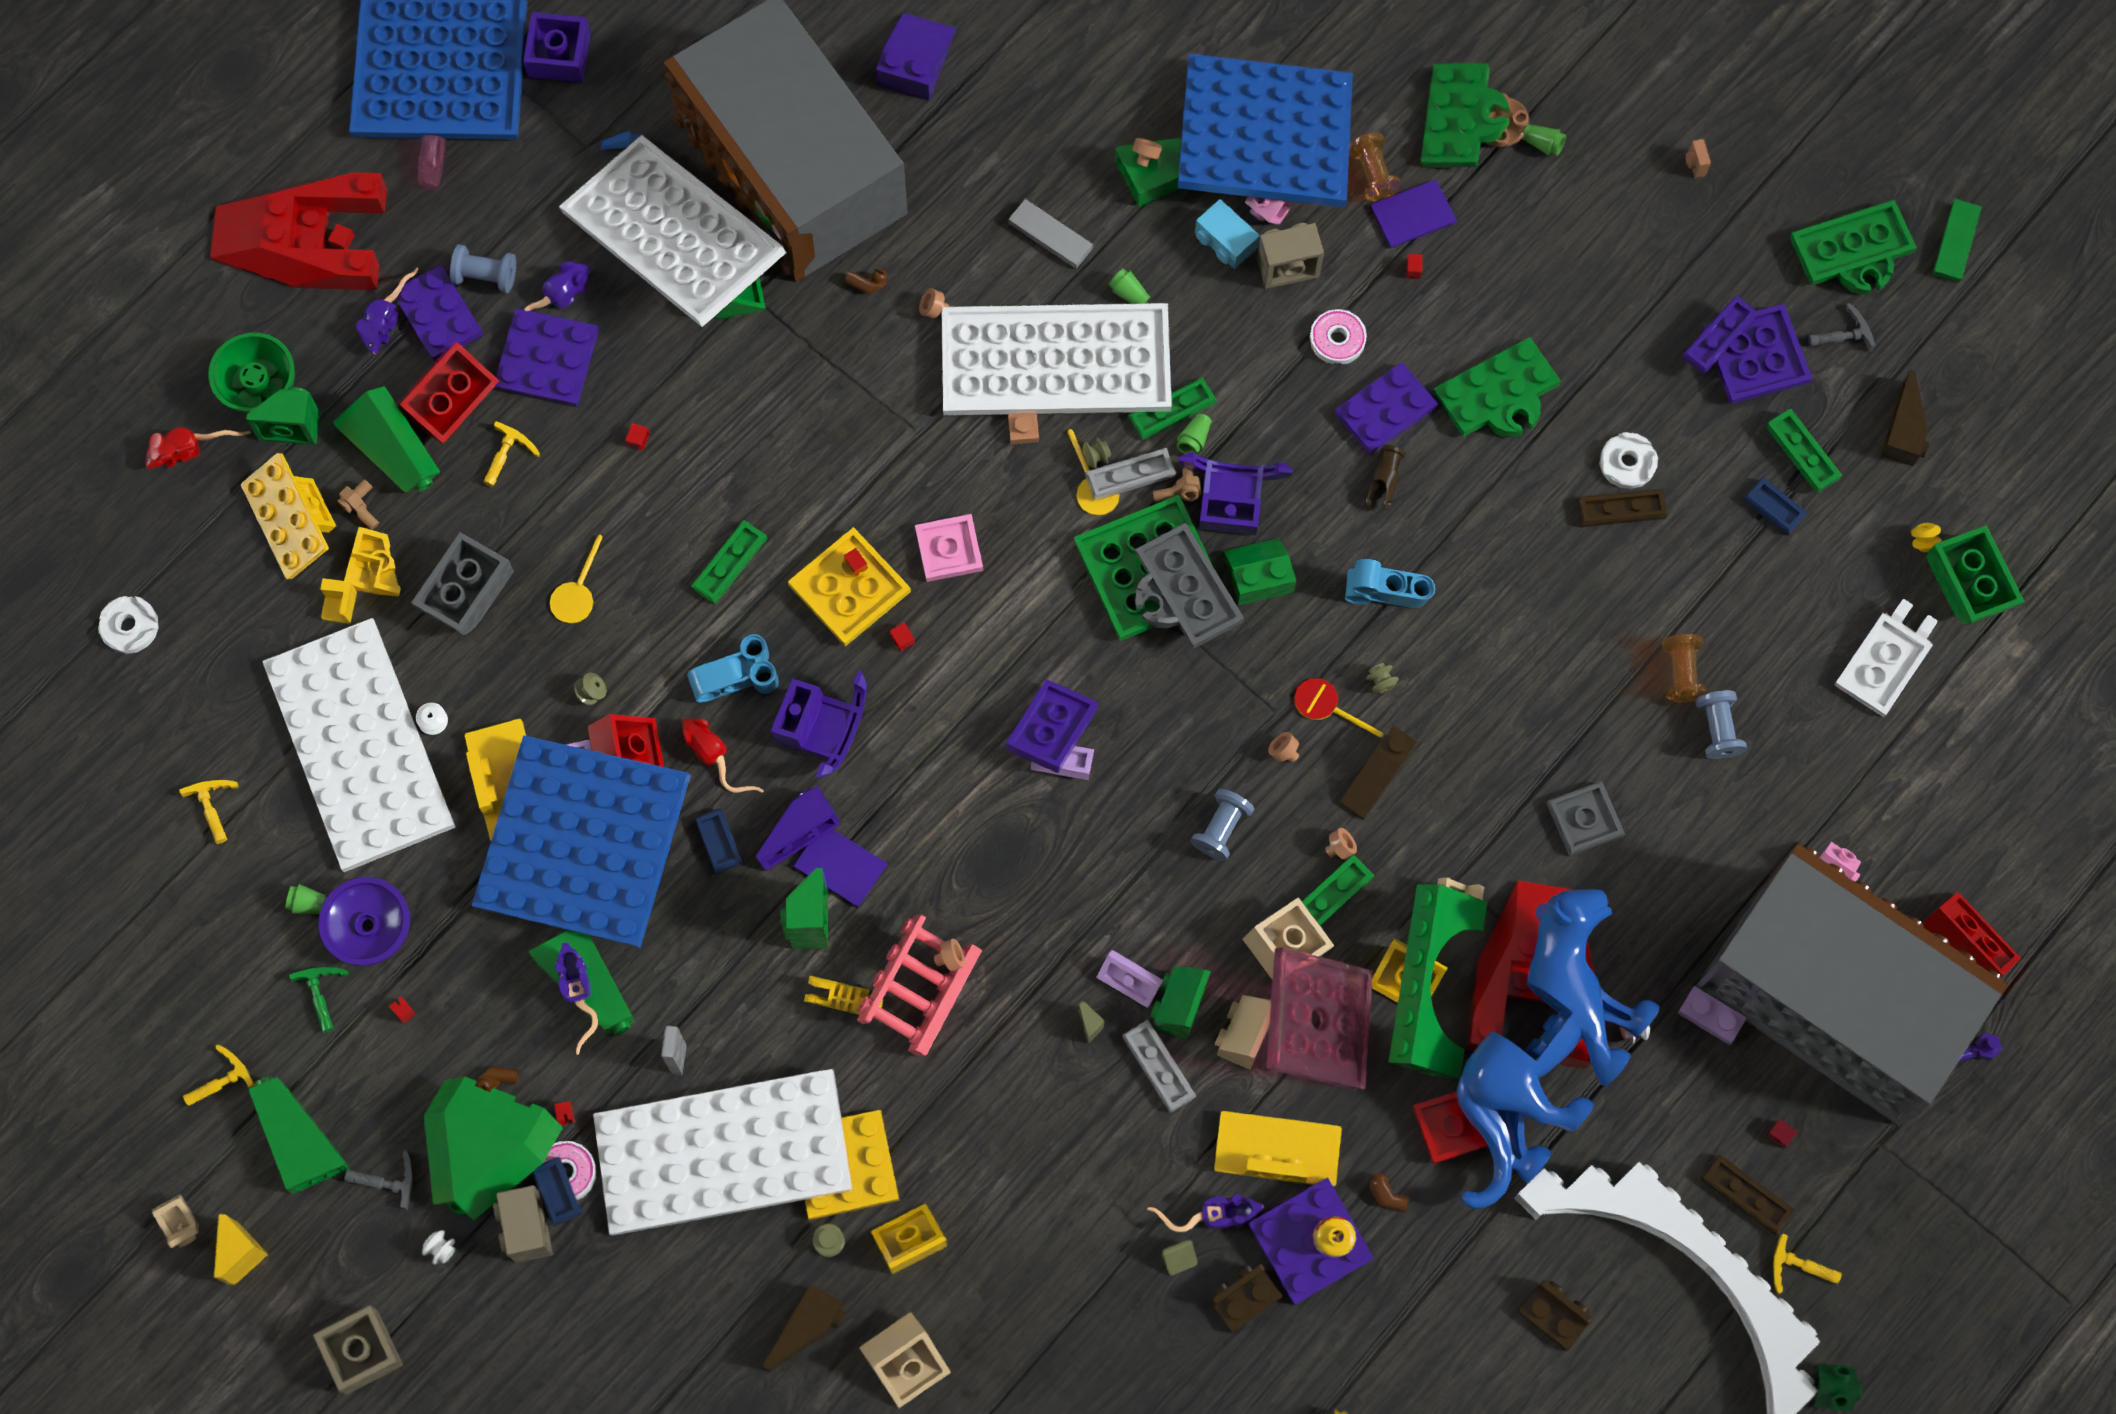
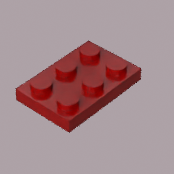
M1457 1091L1413 1105L1412 1108L1433 1165L1489 1147L1481 1133L1465 1116L1458 1103Z

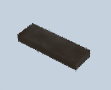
M1663 489L1578 497L1577 499L1581 527L1666 519L1668 516Z
M1720 1154L1716 1156L1700 1179L1775 1236L1780 1232L1795 1210Z

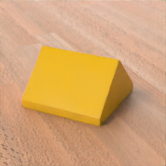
M1394 938L1368 986L1398 1002L1407 945ZM1435 961L1432 972L1431 997L1447 970V967Z
M926 1203L871 1231L892 1274L947 1247L946 1239Z
M219 1214L214 1277L227 1285H236L268 1254L240 1223L226 1214Z

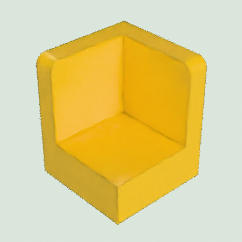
M323 578L321 591L325 596L321 618L324 621L350 624L357 594L352 582Z

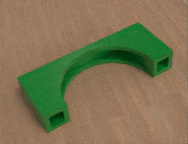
M1417 884L1389 1063L1436 1078L1460 1079L1465 1049L1454 1044L1444 1034L1437 1022L1431 1000V978L1437 956L1451 937L1461 931H1483L1487 901L1441 884Z

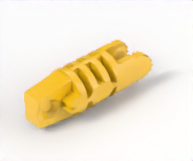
M809 976L808 984L814 987L829 989L830 992L828 998L817 994H805L804 1002L860 1015L858 1008L866 996L870 997L869 989ZM883 999L879 1005L880 1008H882Z

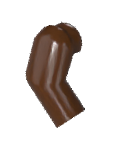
M876 269L871 276L864 278L850 271L846 276L845 284L865 294H869L885 287L887 284V273L882 269Z
M490 1067L478 1077L475 1086L491 1092L492 1088L496 1089L501 1083L517 1085L519 1069Z
M1382 1173L1375 1174L1370 1182V1191L1377 1204L1382 1207L1406 1212L1409 1197L1393 1194L1388 1184L1389 1179Z

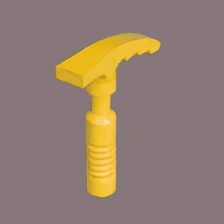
M497 421L494 424V428L504 433L506 437L503 438L501 442L503 445L500 451L496 453L483 481L485 485L490 487L494 486L506 461V453L509 447H512L514 441H519L521 445L526 446L528 450L532 451L534 456H540L535 445L523 434Z
M213 780L179 789L183 797L198 794V800L204 806V815L216 844L225 842L227 837L215 808L211 806L209 801L211 797L208 791L212 788L216 790L220 787L223 789L229 787L234 789L239 787L238 783L230 780Z
M216 1045V1049L221 1054H224L232 1065H235V1069L228 1072L227 1076L221 1079H214L206 1085L195 1089V1091L193 1090L183 1095L186 1104L190 1106L196 1103V1101L202 1100V1098L204 1099L210 1096V1094L221 1090L222 1086L230 1082L235 1083L239 1081V1078H243L249 1088L254 1087L255 1084L243 1063L229 1050Z
M1785 1234L1780 1235L1773 1260V1281L1777 1294H1781L1783 1288L1781 1286L1782 1277L1780 1276L1783 1269L1781 1264L1783 1262L1790 1266L1792 1264L1799 1266L1803 1271L1829 1280L1832 1283H1839L1842 1273L1825 1266L1823 1267V1265L1808 1259H1799L1793 1253L1788 1252L1787 1254L1785 1246L1788 1236Z

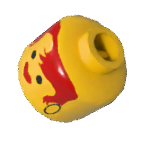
M1339 1216L1327 1217L1321 1220L1313 1232V1241L1317 1250L1329 1257H1339L1349 1253L1354 1247L1356 1240L1352 1224Z

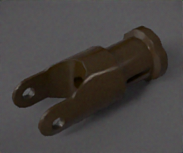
M1383 445L1380 449L1382 455L1379 466L1374 469L1366 498V507H1372L1374 497L1379 490L1387 489L1384 509L1389 510L1400 476L1397 473L1401 459L1405 458L1406 452L1393 445Z

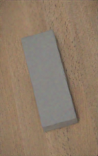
M1026 199L1009 218L1011 226L1075 269L1093 249L1092 243Z
M1164 448L1088 471L1085 477L1093 499L1097 501L1173 478L1176 472L1168 450Z
M1149 1020L1122 1035V1038L1170 1113L1196 1098L1194 1091Z
M667 1026L664 1032L661 1056L672 1074L682 1075L687 1045L678 1027Z

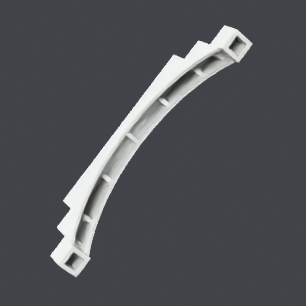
M1638 1162L1613 1187L1609 1183L1611 1179L1607 1173L1601 1168L1595 1169L1591 1165L1567 1190L1562 1187L1564 1183L1553 1171L1548 1173L1543 1169L1517 1194L1514 1199L1535 1220L1541 1215L1561 1213L1586 1214L1618 1220L1639 1227L1665 1240L1699 1265L1725 1293L1739 1314L1752 1340L1763 1376L1767 1414H1796L1818 1391L1813 1386L1814 1380L1805 1371H1798L1795 1368L1819 1344L1820 1341L1815 1337L1816 1331L1807 1322H1800L1792 1314L1794 1312L1793 1308L1782 1298L1778 1300L1770 1292V1285L1760 1276L1755 1277L1747 1269L1748 1264L1741 1256L1736 1253L1732 1254L1725 1248L1726 1243L1723 1238L1714 1231L1710 1233L1702 1225L1703 1219L1692 1209L1687 1210L1679 1202L1681 1200L1680 1196L1672 1188H1665L1657 1180L1659 1177L1650 1166L1646 1164L1643 1166Z

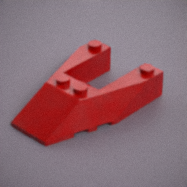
M348 173L216 206L210 258L242 271L245 269L257 273L269 280L274 279L286 283L292 288L377 290L380 264L373 250L325 249L329 212L385 214L387 187L381 173Z
M1517 881L1477 962L1466 1050L1475 1051L1490 1031L1502 1036L1507 997L1545 1003L1527 985L1530 965L1537 945L1540 923L1535 914L1538 905L1547 903L1551 897L1558 893L1575 889ZM1587 939L1585 947V960L1591 968V970L1594 972L1593 962ZM1583 1039L1558 1065L1586 1069L1591 1061Z

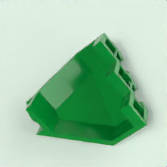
M460 1077L443 1082L424 1114L433 1205L447 1203L450 1210L458 1215L467 1214L474 1221L498 1201L497 1193L510 1191L543 1164L563 1127L541 1106L532 1104L530 1108L516 1103V1097L495 1088L488 1092L476 1087L475 1080Z

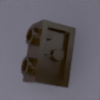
M1253 1264L1249 1265L1237 1274L1240 1278L1231 1286L1226 1282L1212 1292L1215 1297L1211 1300L1210 1304L1231 1334L1282 1298V1295L1264 1272L1265 1268L1262 1264L1256 1268Z
M1543 1280L1517 1313L1567 1352L1584 1329L1592 1322L1593 1318L1588 1315L1590 1311L1586 1306L1577 1300L1572 1302L1563 1295L1565 1293L1564 1289L1553 1281L1548 1283Z

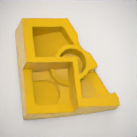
M362 527L358 528L344 581L352 582L356 590L379 595L399 596L401 588L397 583L394 571L395 564L390 554V543L387 534Z

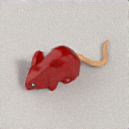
M177 427L170 430L164 436L160 433H154L150 438L145 465L147 469H152L166 463L168 468H172L177 464V460L186 462L200 455L198 440H210L223 435L243 436L251 432L223 430L210 434H196L187 428Z
M686 718L682 720L686 746L693 749L697 758L706 766L710 767L714 763L718 764L720 783L726 790L733 793L751 790L764 792L755 786L738 788L729 786L725 781L726 767L723 757L727 753L725 744L708 728L710 724L700 718Z

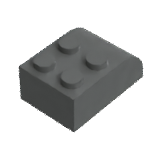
M460 532L411 604L462 635H466L481 621L513 574V568L508 559Z

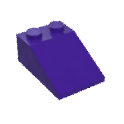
M903 13L884 47L876 68L877 85L930 101L956 28Z

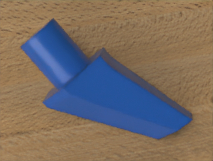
M625 131L602 141L601 150L627 148L641 135L644 137V134H631V131Z

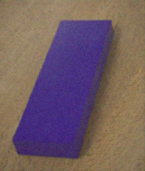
M1735 296L1684 352L1682 358L1704 375L1753 321L1758 312L1738 296Z

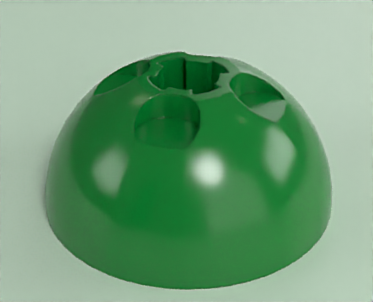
M245 333L229 339L216 351L209 366V383L215 396L226 407L242 414H248L280 389L290 390L293 387L295 366L287 347L275 337L264 333Z

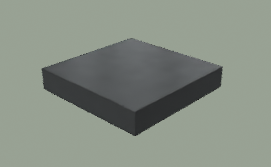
M1602 781L1550 799L1546 803L1569 857L1622 838L1625 835Z

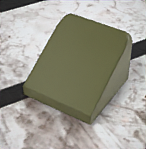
M1082 1001L1079 1004V1013L1087 1042L1090 1043L1104 1028V1020L1087 1003Z
M1189 1239L1162 1251L1161 1256L1169 1275H1175L1197 1265L1194 1247Z

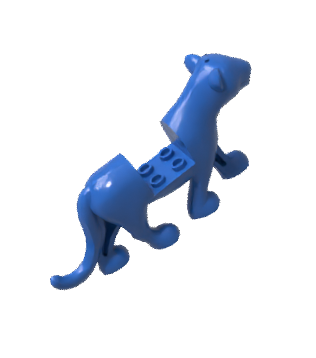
M1579 889L1562 891L1551 897L1547 903L1538 905L1535 914L1540 923L1537 945L1530 965L1527 985L1540 999L1558 1012L1557 1016L1553 1014L1543 1026L1545 1032L1540 1039H1533L1524 1052L1503 1036L1490 1031L1465 1064L1457 1087L1458 1103L1468 1120L1486 1140L1494 1162V1176L1487 1189L1480 1193L1467 1191L1461 1195L1463 1204L1469 1208L1476 1210L1484 1209L1495 1203L1508 1188L1511 1181L1512 1168L1516 1170L1523 1181L1529 1183L1549 1160L1551 1151L1546 1147L1535 1145L1527 1149L1524 1138L1525 1115L1539 1124L1557 1126L1568 1132H1573L1591 1113L1594 1102L1584 1097L1572 1100L1566 1107L1559 1108L1553 1106L1545 1096L1538 1078L1556 1067L1583 1039L1597 1079L1604 1087L1608 1086L1626 1066L1630 1054L1620 1048L1609 1050L1605 1021L1622 1027L1637 1038L1659 1012V1005L1649 1000L1640 1001L1630 1009L1612 999L1603 991L1599 985L1598 978L1585 960L1587 938L1597 924L1612 914V909L1607 906V896L1602 890Z

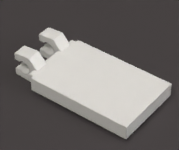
M1904 599L1899 603L1891 616L1887 613H1883L1834 684L1882 717L1888 713L1933 646L1927 640V637L1938 622L1928 615L1916 632L1902 624V621L1913 606Z

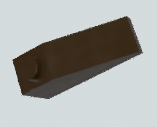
M1910 370L1902 382L1881 456L1914 466L1919 457H1925L1929 442L1925 441L1928 428L1916 372Z
M1393 725L1341 799L1340 804L1364 820L1413 754L1418 742Z
M810 1284L763 1367L767 1371L772 1372L829 1334L832 1327L837 1329L846 1315V1312L842 1311L844 1303Z

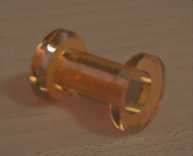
M1379 132L1362 135L1349 144V155L1354 158H1360L1367 177L1368 184L1365 186L1363 194L1365 199L1369 201L1390 197L1402 187L1399 177L1389 175L1381 153L1386 139L1384 134Z
M1678 634L1662 640V648L1672 654L1674 685L1666 690V698L1668 700L1690 702L1708 693L1707 687L1698 683L1695 652L1704 645L1702 636Z

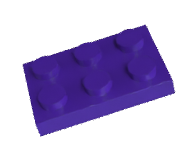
M442 265L404 284L399 295L395 298L433 362L451 344L458 342L463 347L483 336L481 328Z
M1401 362L1335 410V414L1371 456L1381 446L1386 445L1435 410L1438 403L1404 363Z
M1046 679L1006 742V750L1059 773L1096 713L1098 702Z

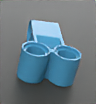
M1360 559L1355 562V568L1349 569L1347 572L1345 600L1353 604H1367L1370 601L1409 608H1420L1434 595L1436 589L1433 580L1428 576L1382 568L1381 563L1376 560ZM1386 582L1392 583L1396 591L1388 589ZM1414 587L1421 589L1424 596L1416 594Z
M748 635L741 642V652L690 670L687 676L696 701L707 702L750 686H754L755 690L762 694H769L775 691L779 680L773 664L768 662L769 650L765 640L760 635ZM752 647L762 648L760 654L756 656L748 654ZM762 673L771 674V678L766 682H759L757 680V677Z

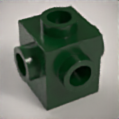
M1818 1362L1813 1384L1818 1390L1813 1396L1815 1407L1833 1411L1853 1412L1855 1401L1861 1399L1863 1389L1862 1382L1858 1381L1856 1368Z

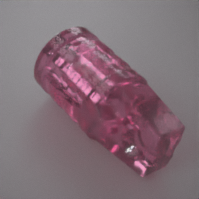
M426 135L422 136L420 141L418 179L419 185L434 189L439 186L444 166L446 140L439 136Z

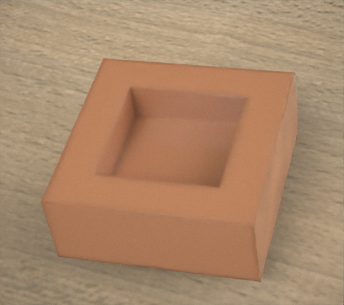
M1704 139L1693 141L1689 151L1686 153L1687 166L1689 169H1692L1695 178L1706 176L1711 165Z
M1037 413L1008 414L1011 444L1039 442Z

